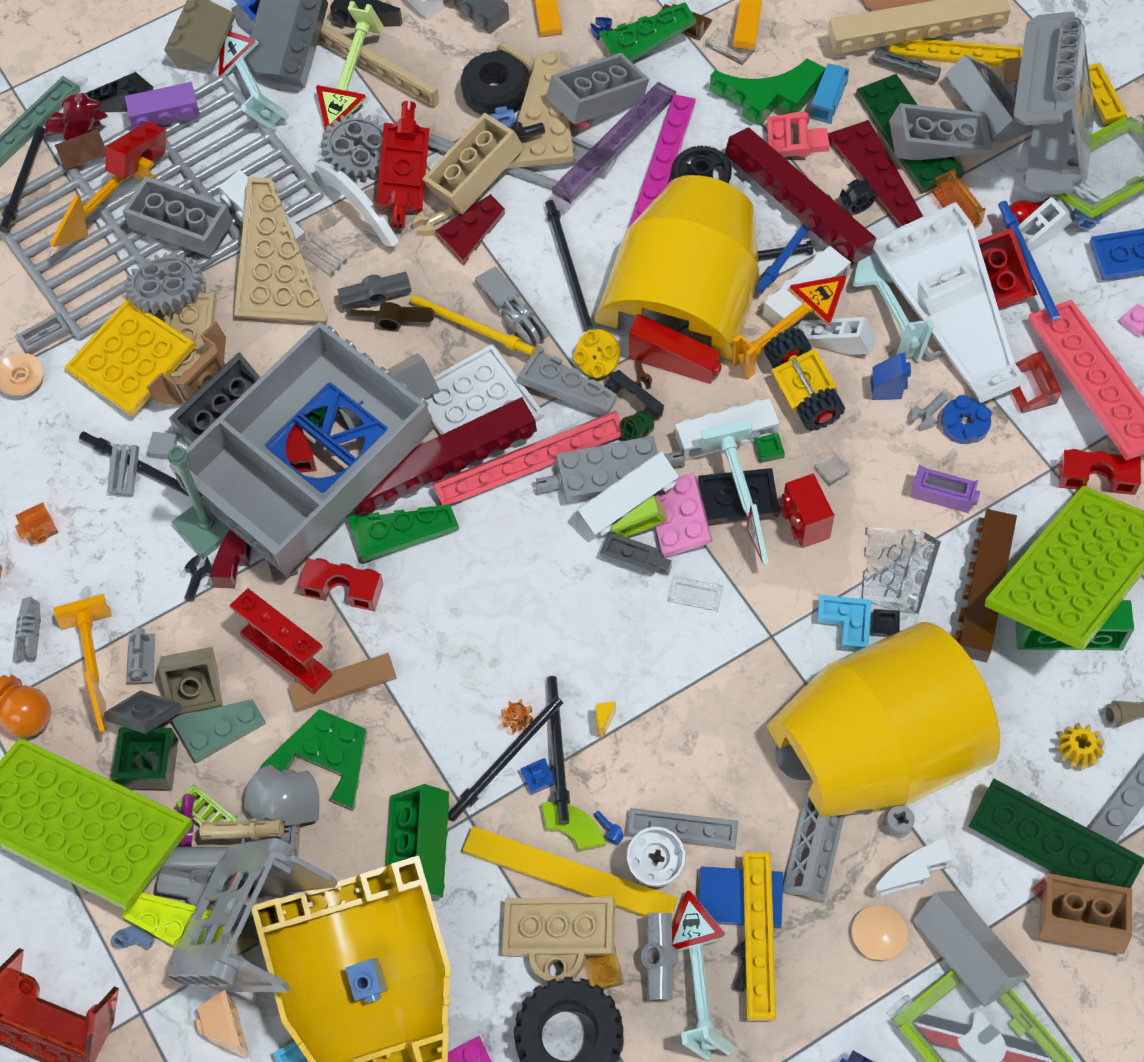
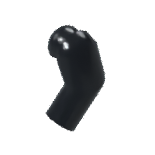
M515 122L510 127L515 131L518 138H531L545 134V127L542 122L523 127L521 122Z

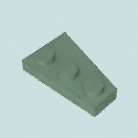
M253 699L171 718L196 764L266 724Z

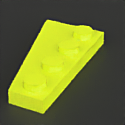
M141 893L128 911L123 909L121 917L177 948L197 906ZM206 909L202 919H208L213 910ZM218 927L211 944L218 940L223 927ZM208 928L204 929L200 934L197 945L202 943Z

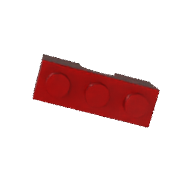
M147 121L107 145L105 171L125 179L138 171L141 156L154 161L165 154L167 129L158 126L154 122Z
M1079 449L1064 450L1059 461V488L1079 490L1082 486L1087 485L1089 475L1100 474L1109 481L1110 493L1136 495L1141 484V457L1137 456L1126 461L1122 454H1107L1103 451L1085 452Z
M307 558L298 584L302 596L323 601L327 600L329 592L334 587L346 586L350 588L347 596L351 607L374 612L384 585L381 574L373 569H356L345 563L337 565L322 558H316L315 560Z

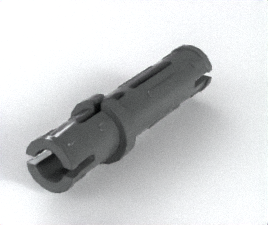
M880 48L876 49L873 56L874 63L911 73L916 78L920 76L937 82L941 73L940 67L923 63L921 59L913 60L881 50Z

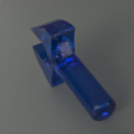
M596 17V25L590 23L591 32L597 40L601 38L600 31L613 30L611 28V18Z

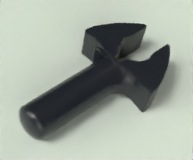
M199 555L194 556L185 565L186 572L192 574L184 596L185 600L194 601L201 579L205 576H211L212 565L208 557H206L205 565L197 570L200 562Z
M745 941L734 952V955L739 956L742 961L733 986L737 992H743L746 986Z

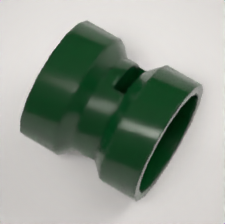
M639 411L633 415L626 416L620 422V431L627 440L638 439L641 436L648 435L654 429V420L647 411Z

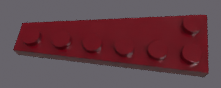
M869 120L828 133L831 146L842 159L845 158L850 164V169L855 175L858 174L861 179H867L871 188L877 194L876 201L887 212V215L898 228L924 217Z

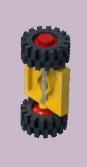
M792 328L791 331L787 329L785 333L782 334L780 332L777 337L773 336L771 342L766 343L764 353L773 368L771 369L772 374L793 413L797 412L803 425L809 431L814 429L820 430V427L825 428L827 424H833L835 419L838 420L840 415L844 414L845 406L837 393V386L816 348L812 350L804 332L799 328Z

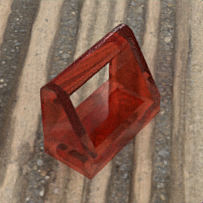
M1043 351L1033 353L1015 363L1021 373L1031 370L1042 395L1027 402L1020 386L1011 390L1021 413L1057 404L1062 391Z

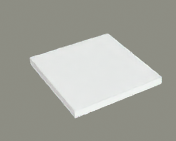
M493 344L434 376L440 392L425 399L428 403V411L432 416V424L440 435L520 397H523L536 422L544 418L542 409L524 385L518 383V377Z

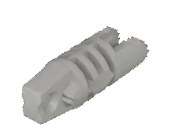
M32 597L22 599L19 615L17 616L13 651L15 662L24 661L25 655L30 659L37 656L41 623L40 603Z

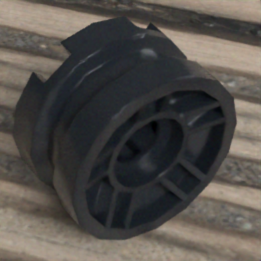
M862 178V181H859V179L853 180L847 184L848 188L846 191L842 189L839 198L846 205L850 214L864 212L877 199L875 190L871 188L870 183L865 178Z

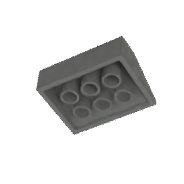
M260 0L250 38L257 40L259 43L244 58L252 75L305 88L328 8L327 0Z

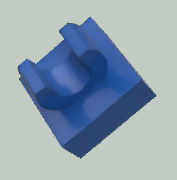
M545 758L520 768L531 795L555 785V778Z

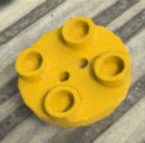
M602 329L588 330L579 339L573 358L585 374L601 378L609 375L617 368L620 360V348L617 340L611 333Z

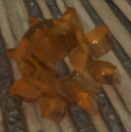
M522 699L518 703L508 701L509 707L507 710H501L502 717L506 718L502 721L503 727L510 726L512 734H515L516 731H524L527 724H531L533 721V717L529 715L532 713V707H525Z

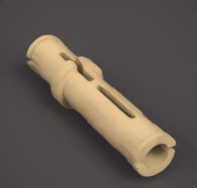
M258 818L240 822H202L199 832L202 840L281 838L284 835V823L281 819L264 821Z

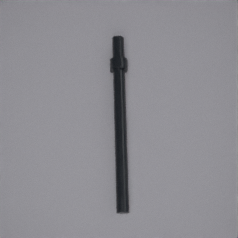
M38 126L35 130L9 202L3 208V218L0 223V231L3 233L8 232L11 222L15 220L18 213L17 206L44 136L45 129L41 126Z
M85 431L81 432L79 440L93 446L95 451L103 455L108 454L112 456L113 446L110 441L102 437L97 438ZM128 454V457H127V465H129V463H130V455H129V454ZM138 459V471L189 497L177 479Z
M556 676L547 677L549 703L556 696L559 697ZM559 708L550 718L556 791L553 794L554 804L557 805L559 824L566 825L569 824L568 804H570V791L566 787Z
M556 696L479 780L460 795L461 799L448 812L449 817L455 821L468 806L472 807L479 799L477 796L564 704L559 697Z

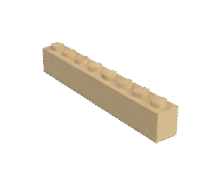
M934 0L831 18L828 35L834 54L849 53L855 50H867L883 45L890 46L906 41L913 42L918 39L935 38L946 34H958L959 32L969 30L976 31L992 26L999 27L1007 24L1011 8L1008 0Z

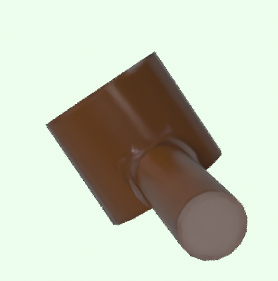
M636 360L635 365L639 376L637 384L642 387L641 381H647L651 388L652 377L644 372L641 361Z

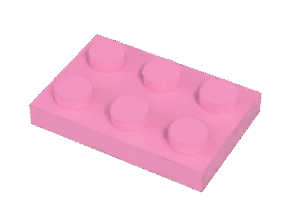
M694 472L675 479L677 484L666 492L661 489L654 494L662 502L667 516L666 522L656 526L662 555L665 558L713 542L697 477Z

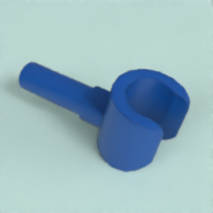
M597 811L594 815L609 830L605 835L606 839L617 846L624 837L621 827L617 824H612L600 811Z

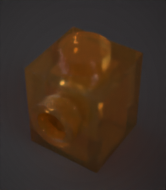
M43 502L15 515L19 523L15 528L20 538H26L31 546L36 543H42L49 537L59 533Z

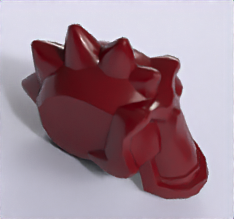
M71 93L61 103V106L64 107L63 113L54 112L48 118L44 134L46 136L63 134L64 140H69L86 132H91L92 128H102L103 125L100 120L108 116L99 110L100 101L91 99L85 93Z

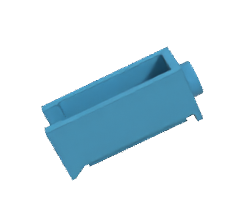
M830 63L827 64L811 104L813 110L810 114V119L832 124V118L848 83V68Z

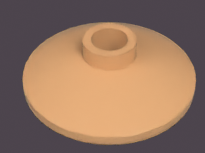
M17 353L5 358L0 363V390L12 396L25 395L35 390L40 385L44 376V368L40 360L28 353Z

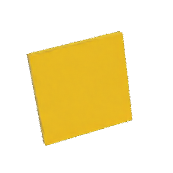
M127 298L64 368L71 375L133 417L151 397L146 387L161 372L169 377L197 345L194 341L150 312L144 313L142 308L137 310L135 304L132 305L130 299Z

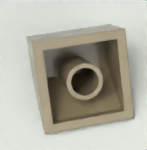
M213 647L161 657L159 672L166 699L181 704V712L178 714L222 706L219 673Z

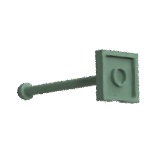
M173 446L170 448L167 458L170 464L177 467L193 506L174 519L172 524L202 559H205L218 549L230 528L205 508L186 463L188 460L186 449L181 446Z

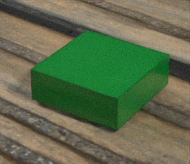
M779 433L754 438L760 463L785 458Z

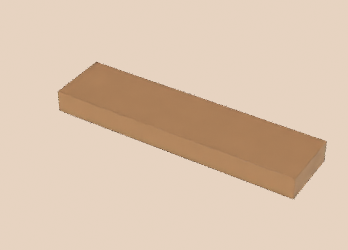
M389 653L331 671L332 677L315 694L299 682L289 685L295 709L299 712L395 680L397 677Z

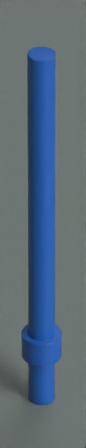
M805 224L801 225L772 266H768L763 272V278L755 287L757 293L762 294L768 285L774 283L777 279L780 269L810 229Z
M1001 201L998 207L1003 215L1004 226L1006 229L1013 228L1030 276L1051 321H1056L1060 318V315L1018 227L1020 223L1016 215L1012 214L1007 201Z

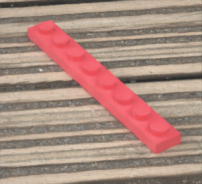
M610 412L434 482L433 486L440 505L456 503L556 463V454L596 447L623 436L620 431L621 421L618 412Z

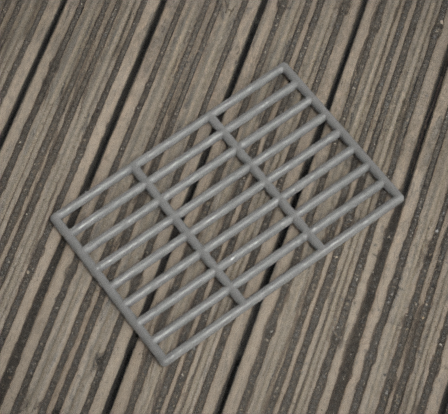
M225 74L220 75L194 91L197 99L221 85H224L228 92L200 107V117L174 122L166 126V137L233 99L240 106L172 145L166 139L165 154L152 161L155 165L170 157L175 163L156 174V180L163 182L181 171L187 179L174 185L175 187L186 190L193 186L198 195L215 200L212 196L220 192L219 186L235 173L207 189L201 181L266 143L271 142L276 148L275 150L240 170L248 176L282 156L288 164L264 178H271L275 182L294 171L300 179L277 191L280 200L305 186L312 192V194L284 209L289 217L324 197L323 191L272 129L267 128L252 117H250L251 121L182 159L178 151L245 114L241 105L247 99ZM132 125L104 140L105 147L132 131ZM257 127L263 133L262 136L195 174L189 168V166ZM105 161L83 174L76 167L65 171L62 164L26 184L21 198L67 172L73 177L71 181L19 209L15 220L10 225L77 187H80L85 193L80 196L82 206L85 205L108 182L106 181L94 189L88 183V181L106 172ZM139 185L105 204L102 202L85 219L86 225L96 219L103 217L107 222L105 226L36 265L33 264L30 257L51 246L50 241L55 232L24 250L18 242L62 218L71 202L13 235L10 230L7 233L0 231V234L78 340H82L99 330L119 307L83 328H80L75 320L125 292V289H127L125 282H128V279L70 313L64 304L136 262L146 264V256L170 243L158 238L145 247L138 249L133 242L146 234L137 230L126 234L122 226L127 224L124 215L115 219L110 211L131 199ZM12 193L0 199V210L8 204ZM237 216L232 218V223L227 230L234 239L216 249L211 257L204 256L197 260L199 268L203 269L241 246L242 233L236 226L242 222ZM112 232L119 238L117 241L47 281L41 275L45 270ZM124 247L131 254L58 297L52 290L59 284ZM181 247L174 252L177 254V257H180L182 254L186 256L193 251Z

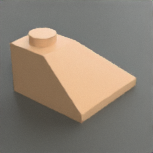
M226 990L220 991L198 1007L200 1016L196 1018L200 1035L204 1034L210 1042L244 1059L248 1058L250 1055L236 1003Z

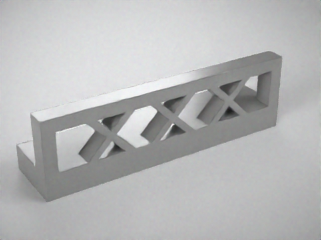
M806 790L783 892L788 895H806L814 902H825L844 815H826L821 817L817 810H812L813 803L807 795L809 790ZM815 822V830L807 836V827ZM809 847V856L801 862V853ZM803 873L802 886H794L795 878Z

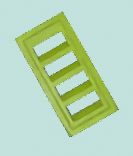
M652 496L611 527L612 531L617 535L628 538L666 522L667 516L662 502L655 496Z
M192 785L185 793L194 795L195 804L193 805L192 815L197 825L200 826L202 822H205L214 810L217 813L209 822H218L222 817L225 818L224 822L237 821L236 818L196 785ZM183 797L176 804L181 812ZM206 803L208 806H207V807L203 810V812L198 816V815H197V812H198V811L204 806V804Z

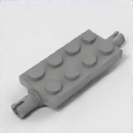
M654 435L556 454L559 472H557V475L535 478L538 494L560 489L565 494L566 502L595 497L658 453ZM682 450L664 454L673 468L685 466Z

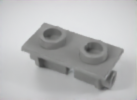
M136 628L134 633L129 635L127 684L153 682L155 634H146L143 628Z

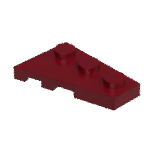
M490 194L468 208L463 214H459L436 229V236L465 265L469 260V255L473 250L478 249L481 245V240L486 234H490L505 215V208Z

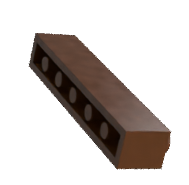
M986 509L984 518H978L976 532H979L980 536L979 540L974 539L971 554L976 555L975 561H970L967 571V577H971L970 585L965 584L962 599L967 600L965 608H960L958 622L962 623L961 631L956 630L954 637L971 659L986 663L992 650L998 612L985 607V601L1006 576L1017 515Z

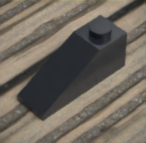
M334 0L330 5L332 20L339 25L355 28L357 23L348 11L350 1L355 2L358 9L365 10L367 4L371 5L383 27L401 26L403 23L399 7L379 0Z

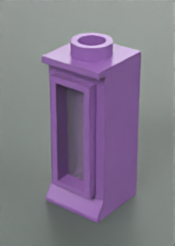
M919 464L910 497L969 513L971 505H977L980 491L976 490L978 480L971 481L931 470Z

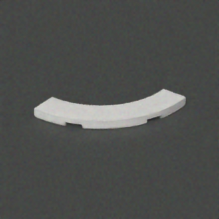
M319 161L314 165L325 185L338 190L360 211L384 246L393 247L399 243L398 238L384 217L379 218L376 215L372 201L342 171L336 172L333 170L334 166L327 162Z

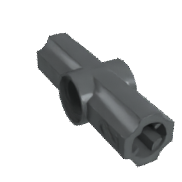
M406 271L382 278L375 274L369 275L359 284L337 289L343 310L367 303L370 306H380L390 297L412 292Z

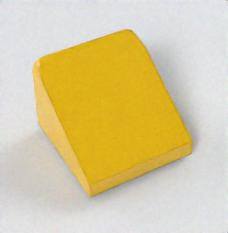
M616 702L597 703L595 705L597 730L600 738H604L615 716Z

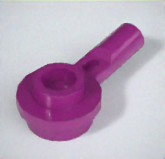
M193 794L183 795L182 812L184 816L192 819L193 826L181 840L180 847L192 846L194 816L192 815Z

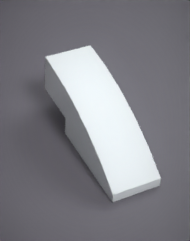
M943 839L928 844L899 861L875 886L873 891L874 899L927 885L931 877L930 872L949 868L953 857L947 840Z

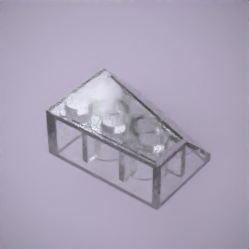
M866 527L865 536L868 537V547L864 548V557L867 558V568L863 571L861 599L872 600L871 604L890 610H898L901 613L919 614L941 541L922 530Z

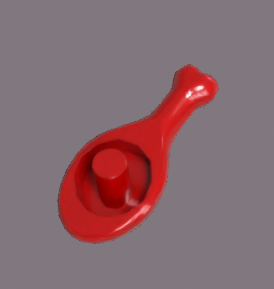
M1050 197L1040 202L1016 201L1009 205L1012 214L1016 215L1021 224Z

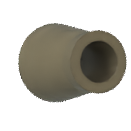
M1112 701L1110 704H1107L1105 706V718L1108 724L1120 727L1137 719L1144 718V702Z

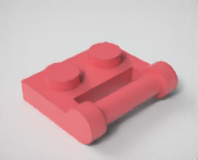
M796 112L767 117L768 144L783 157L795 155L800 157L809 156L811 154L807 130L809 114L807 112ZM792 124L798 125L799 144L792 145Z

